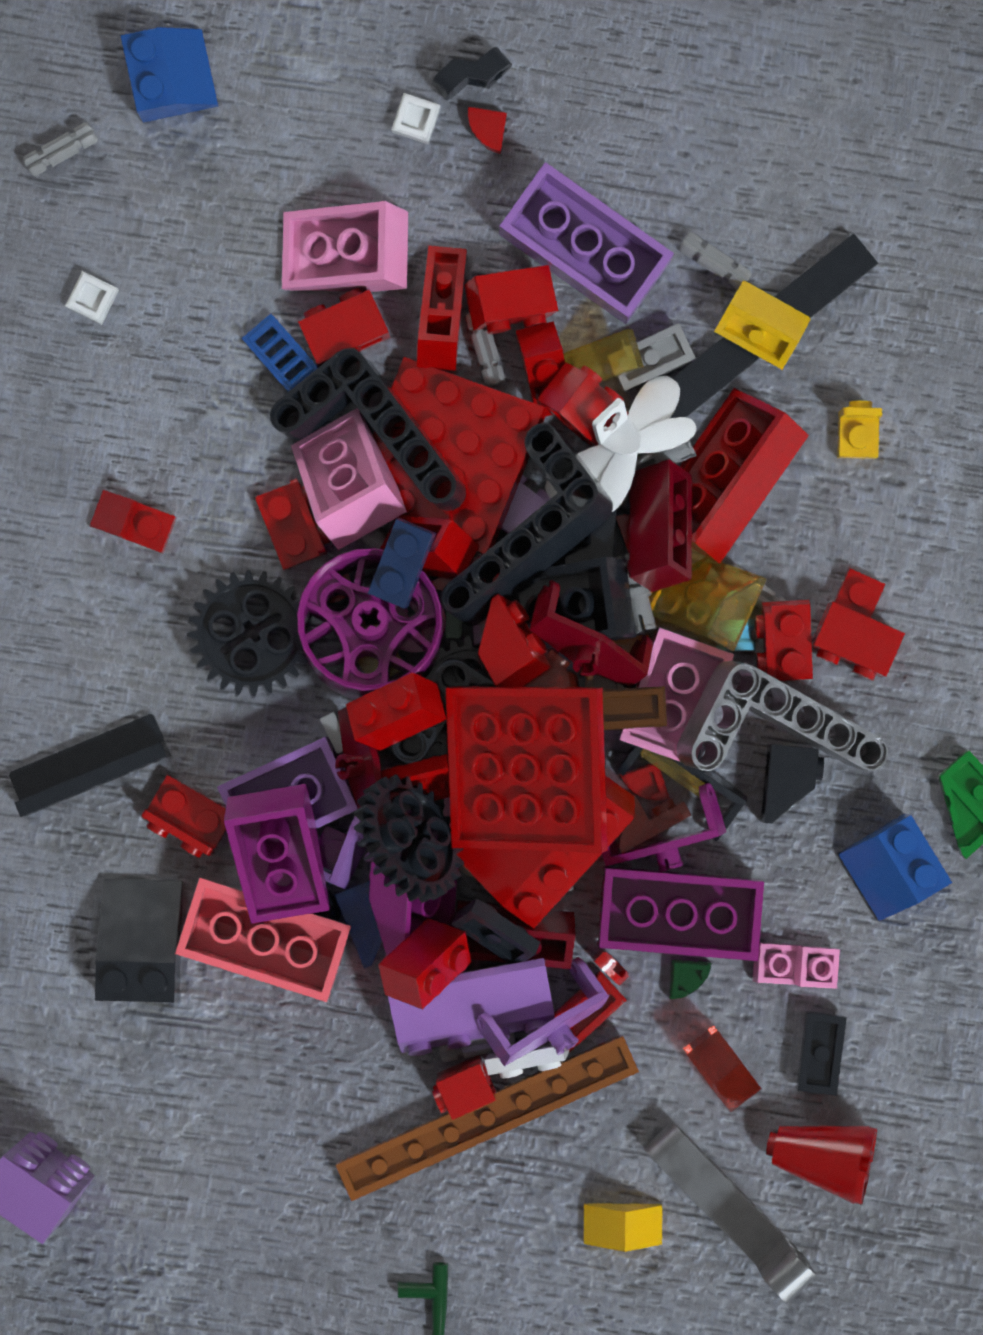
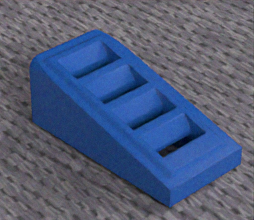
M269 314L242 337L246 345L287 392L319 368L272 314ZM273 327L277 333L259 347L255 341ZM283 339L286 345L269 359L265 353ZM293 351L296 356L279 370L275 364L289 352ZM303 362L306 367L289 381L285 375Z

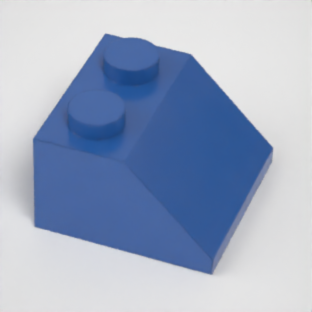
M157 27L120 35L136 110L143 123L219 107L202 29Z
M904 813L838 853V856L878 921L922 902L952 883L910 814Z

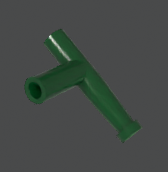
M434 1262L432 1283L398 1282V1298L432 1299V1335H444L447 1312L448 1263Z

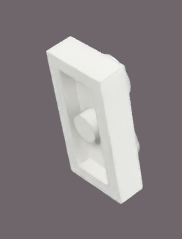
M547 1042L506 1066H503L495 1052L489 1053L485 1059L488 1075L499 1073L500 1078H510L522 1074L524 1068L537 1066L539 1071L555 1069L561 1066V1061H565L569 1050L564 1049L565 1052L563 1054L557 1055L551 1043Z

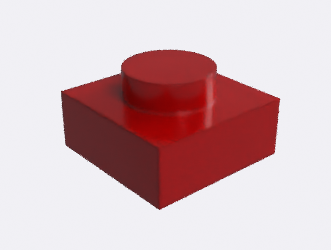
M849 568L833 602L871 618L886 584Z

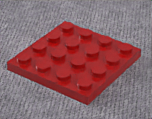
M403 357L391 389L461 479L466 488V497L461 506L455 510L445 511L439 509L424 497L374 430L373 437L398 486L407 511L400 516L452 519L479 545L476 552L484 554L497 541L530 455L524 446L526 434L533 426L544 422L548 410L541 405L434 367L419 368L417 367V361ZM405 421L394 425L391 431L392 438L398 437L404 432ZM423 451L415 457V468L425 465L428 460V451ZM450 481L440 484L437 489V498H444L450 493Z
M460 686L446 688L452 848L603 853L608 851L603 689L587 687Z

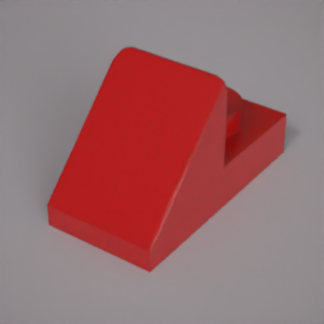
M103 490L89 526L163 554L177 517L138 503L133 499Z

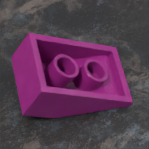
M306 784L228 797L224 823L251 924L329 911L330 906L315 818Z
M371 862L369 900L386 955H389L427 918L454 927L451 923L455 916L457 880L454 881L456 884L454 888L448 890L446 894L435 900L430 899L425 903H421L418 898L410 902L407 893L399 897L396 895L395 884L388 887L384 886L385 876L382 873L374 876L373 869L375 863Z

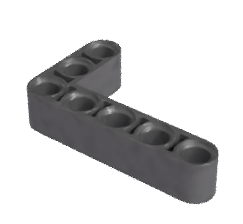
M734 661L722 662L715 668L676 748L677 756L685 766L704 771H712L718 768L723 762L749 710L848 766L874 771L881 768L888 757V747L885 741L877 735L753 665ZM736 671H739L741 681L739 686L734 689L732 677ZM771 689L773 699L771 704L766 707L764 697L766 692ZM721 706L723 710V718L721 722L716 725L714 722V713L716 709ZM803 707L805 716L801 724L798 725L796 715L799 709ZM834 725L836 728V735L833 741L830 742L828 739V733L830 728ZM703 742L705 754L702 759L697 760L696 749ZM866 743L867 753L861 760L860 749Z
M673 1121L644 1148L662 1170L757 1266L764 1281L785 1303L788 1304L817 1276L801 1251Z

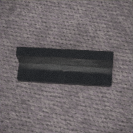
M148 714L11 771L9 777L19 801L14 803L20 817L31 815L170 757L171 754L155 716Z

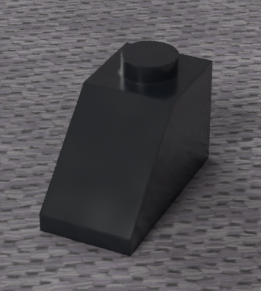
M775 744L767 745L760 822L774 823L815 789L816 780L822 781L824 757H818L819 749Z

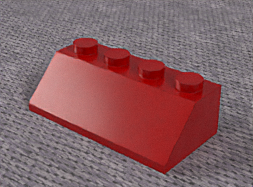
M733 388L693 446L697 456L683 461L680 465L682 469L692 475V549L719 564L809 436L785 412L736 388Z

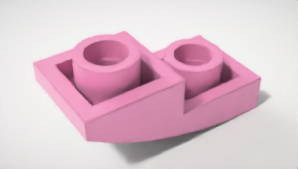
M760 942L758 961H754L752 981L757 983L837 989L840 949Z

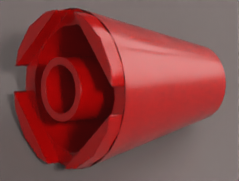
M779 1126L777 1133L770 1132L766 1155L772 1156V1165L852 1204L862 1205L869 1181L871 1162H873L877 1128L870 1126Z

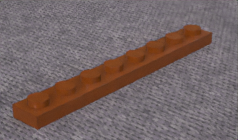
M623 1034L565 1061H561V1066L558 1068L539 1071L497 1090L496 1101L454 1120L451 1119L448 1112L337 1162L335 1166L351 1201H354L634 1075L639 1070Z

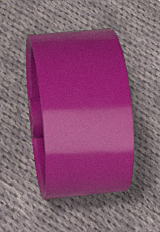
M377 548L356 549L340 554L325 563L310 578L301 595L297 612L298 633L306 658L313 671L331 690L354 700L393 682H389L391 666L405 673V675L413 672L425 678L431 672L439 657L443 640L440 601L435 587L423 571L420 574L411 601L418 606V611L412 617L405 618L398 615L396 612L397 605L368 594L370 588L362 587L366 569H376L380 563L384 550ZM356 571L354 583L342 577L347 573ZM342 595L348 598L349 605L344 611L334 612L328 608L329 600L334 596ZM310 615L323 622V624L308 632ZM375 622L378 623L377 628L373 626ZM365 624L369 626L367 629H364ZM436 625L433 641L430 643L419 631ZM333 631L340 641L343 651L316 659L309 646ZM409 638L426 652L425 657L415 667L395 657L400 647ZM365 656L374 657L379 662L378 668L370 674L361 673L356 668L358 661ZM344 663L342 679L327 670V668Z

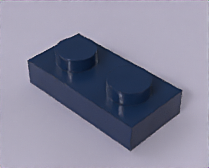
M397 518L368 594L401 608H407L436 533L404 519Z

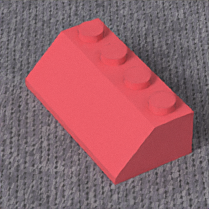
M200 877L175 954L327 1002L339 970L351 925L313 913L251 924L243 891Z

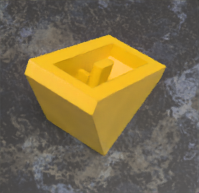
M584 1203L583 1243L622 1252L662 1245V1204Z

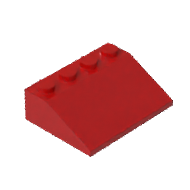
M605 775L607 846L609 847L635 818V797ZM463 848L464 850L456 855L464 861L463 866L505 909L534 929L602 853Z

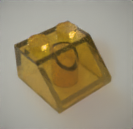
M704 557L692 564V579L690 581L662 589L652 610L653 616L677 630L734 651L767 579L723 562L719 564L708 557Z

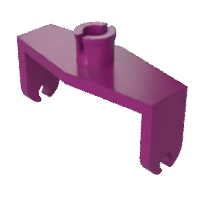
M710 783L699 786L700 799L709 829L620 853L616 840H614L608 847V851L602 853L605 866L653 854L656 855L659 872L683 866L684 864L678 850L679 847L715 838L727 832L713 786Z

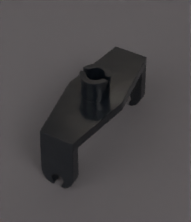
M704 743L702 744L697 760H700L703 757L702 754L705 752ZM634 745L618 767L617 772L624 776L643 748ZM673 760L705 784L710 783L714 790L733 801L722 816L725 828L727 829L747 802V796L714 771L685 766L682 762ZM721 836L712 839L718 841Z

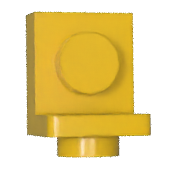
M849 401V407H843L838 412L837 458H878L879 419L882 417V408H872L873 402Z

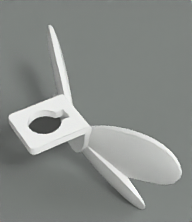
M657 376L649 380L635 397L628 415L624 401L621 398H617L592 422L599 445L577 453L610 496L613 503L612 512L622 504L630 490L638 454L673 449L686 443L696 433V425L690 418H671L679 402L680 388L678 383L668 376ZM616 413L613 423L609 427H604L606 421ZM572 470L566 474L565 478L571 474ZM547 479L545 485L546 492L552 498L557 494V491Z

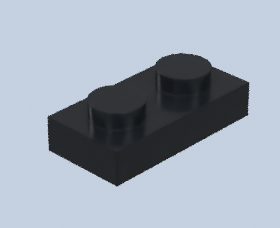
M478 899L458 910L451 923L457 929L465 931L466 935L509 964L524 962L533 957L540 945V941L529 935L525 928L513 924L497 913L493 906Z
M806 1011L796 1085L797 1091L837 1096L847 1017Z

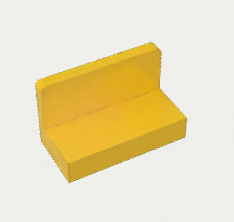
M742 281L714 332L783 370L811 319L809 316L747 281Z

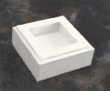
M403 93L391 129L392 133L429 145L441 105Z
M82 271L65 306L102 325L119 290Z

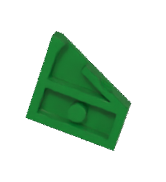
M966 750L938 775L959 854L964 859H967L983 845V765L970 750Z

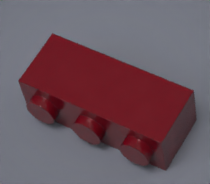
M668 459L635 471L629 491V578L651 592L692 579V475Z
M457 900L456 912L471 901ZM487 903L493 906L497 913L513 924L522 926L529 935L540 941L536 954L526 961L544 958L546 967L571 969L576 935L574 912L551 910L533 929L501 904ZM466 935L472 960L507 963Z

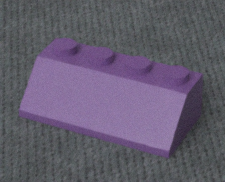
M544 958L460 973L423 1010L388 996L397 1043L401 1053L408 1052L410 1056L428 1054L432 1052L433 1047L447 1045L449 1049L464 1048L471 1044V1040L484 1038L476 1022L478 1016L484 1012L491 1015L507 1039L510 1037V1033L525 1031L526 1034H531L555 1018Z

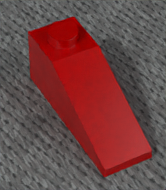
M428 245L417 343V367L419 368L434 367L441 370L456 371L467 249Z

